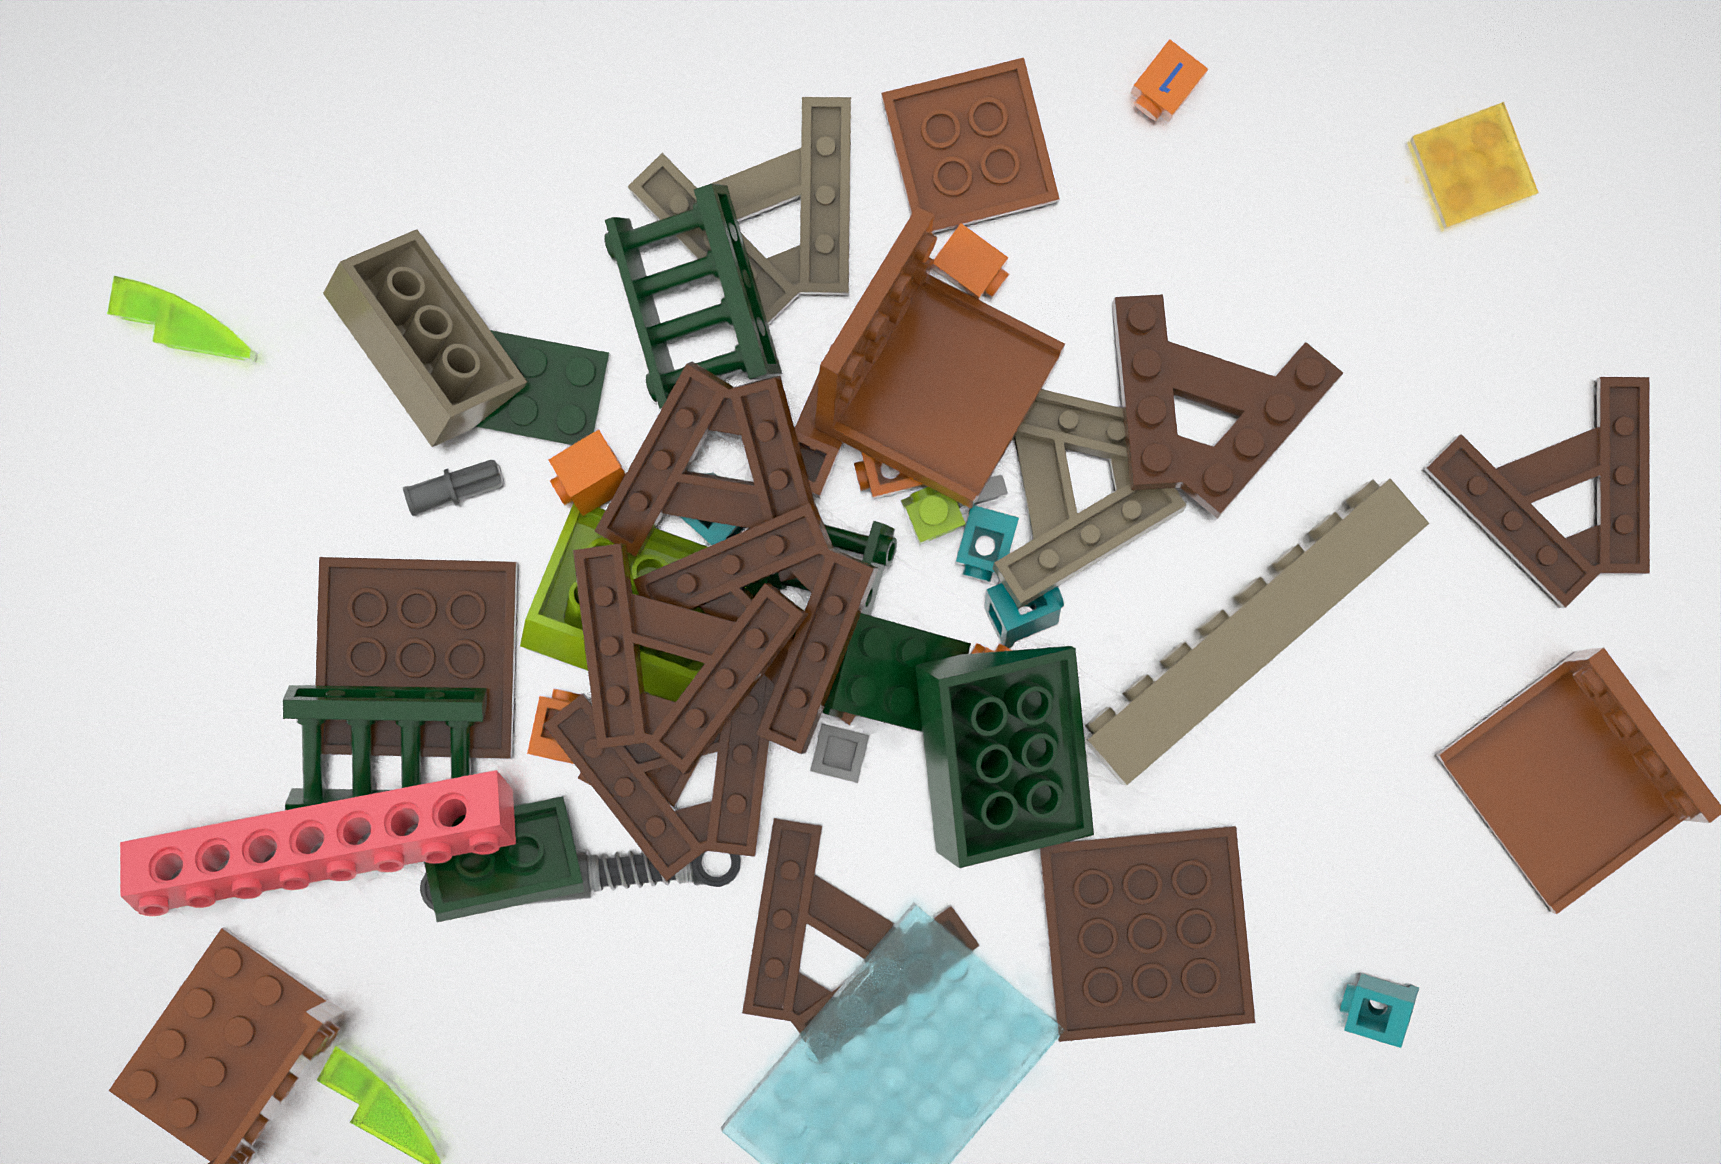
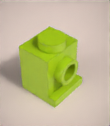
M930 487L914 492L909 497L901 500L919 546L961 529L966 525L957 502Z

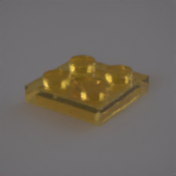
M1504 102L1416 134L1410 138L1444 230L1534 197L1539 193Z

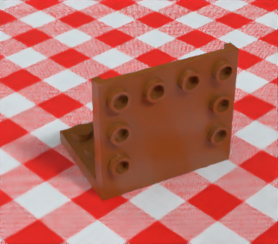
M916 206L820 364L814 428L972 509L1062 356L1065 343L929 275L934 263V259L929 256L937 241V237L932 235L935 215Z
M1604 647L1576 651L1436 755L1553 914L1560 913L1682 821L1711 823L1721 815V804Z
M223 927L115 1080L109 1092L210 1161L208 1164H248L255 1154L251 1146L262 1134L271 1117L289 1095L310 1061L315 1056L318 1057L321 1052L325 1053L341 1030L336 1024L345 1011Z

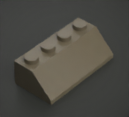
M418 229L344 259L337 265L323 295L432 448L471 430L525 387L527 381Z

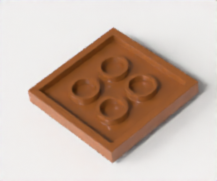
M1024 57L881 93L911 215L916 206L934 214L932 233L956 228L960 223L968 225L1060 201Z

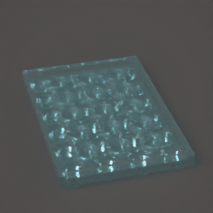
M913 902L720 1128L722 1133L760 1164H950L1065 1029L929 913Z

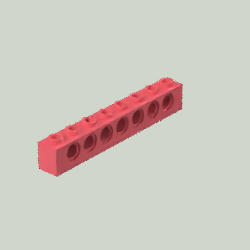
M494 770L120 842V895L140 915L154 917L168 913L169 909L184 906L195 908L209 907L216 900L232 897L252 899L259 897L262 892L280 888L300 890L308 887L309 883L322 880L348 881L355 878L357 874L370 871L396 872L401 870L404 865L418 862L444 863L449 861L452 856L471 852L481 855L491 854L498 851L500 847L516 844L513 789L501 774ZM466 815L459 825L452 827L457 818ZM418 824L414 832L405 836L406 831L411 826ZM371 833L365 842L357 845L364 835ZM323 842L322 846L316 852L311 853L312 849L317 844ZM276 851L274 856L269 861L264 862L265 858L270 853ZM229 860L223 869L217 871L223 862ZM182 869L180 874L176 878L171 880L172 876L178 870Z

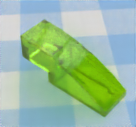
M114 275L107 314L119 320L154 325L153 343L166 348L257 363L258 353L236 332L205 310L176 294L144 282Z
M342 1042L336 1045L316 1081L359 1105L350 1123L423 1164H443L446 1156L430 1126L406 1094L370 1060Z

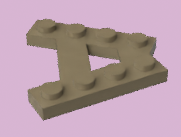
M802 97L801 148L712 183L728 186L738 222L801 197L800 245L766 258L742 234L768 325L800 294L849 295L851 97ZM663 152L627 186L658 220L693 209V204L697 202L693 190L697 187ZM700 228L675 236L696 259L707 256V251L711 249L706 231H702Z
M1044 389L1040 391L1014 436L1033 540L994 562L993 570L1020 609L1185 510L1187 505L1176 488L1131 490L1123 408ZM1065 449L1110 459L1116 491L1077 513Z

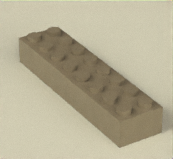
M1391 478L1379 484L1374 479L1364 483L1345 500L1351 508L1342 516L1336 511L1327 515L1308 532L1313 541L1305 548H1302L1299 544L1290 547L1271 564L1276 571L1275 574L1266 581L1261 576L1253 579L1234 596L1235 600L1239 603L1238 606L1228 614L1224 609L1216 611L1196 629L1202 635L1201 638L1191 646L1186 641L1178 644L1159 661L1164 666V670L1153 679L1148 674L1141 676L1122 693L1128 700L1116 711L1110 706L1104 708L1085 725L1090 731V734L1085 737V743L1120 784L1128 785L1430 524Z

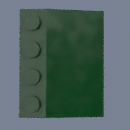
M1061 646L963 654L915 665L935 848L938 854L958 868H963L1094 835L1075 647Z

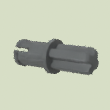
M490 459L451 472L449 468L444 469V475L411 486H404L403 492L409 511L414 517L419 513L450 503L459 506L462 499L500 487L503 484V479L498 464L495 460Z

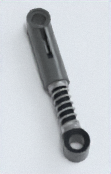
M587 849L576 850L584 892L523 905L591 899L592 893L601 892L603 887H610L614 891L617 886L623 885L627 890L630 885L636 884L641 889L644 883H650L651 886L655 887L657 882H663L668 886L670 881L677 880L680 885L686 882L693 884L694 882L695 886L721 887L729 884L737 877L742 867V855L729 854L731 858L729 871L722 875H713L704 867L705 851L673 877L665 881L643 851H641V854L633 855L630 850L628 855L619 856V853L616 851L614 857H606L602 853L601 858H599L597 853L590 856ZM425 873L421 880L420 893L422 900L428 908L434 910L427 874Z

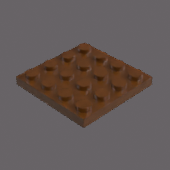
M319 557L315 685L487 688V708L483 722H475L473 726H470V758L512 759L518 562ZM326 719V722L321 724L322 754L352 755L351 725H348L346 720ZM376 720V723L371 725V755L401 756V726L396 724V720ZM425 721V724L421 725V757H451L450 727L445 724V721Z
M1236 826L1068 841L1039 849L1058 1042L1256 1023Z

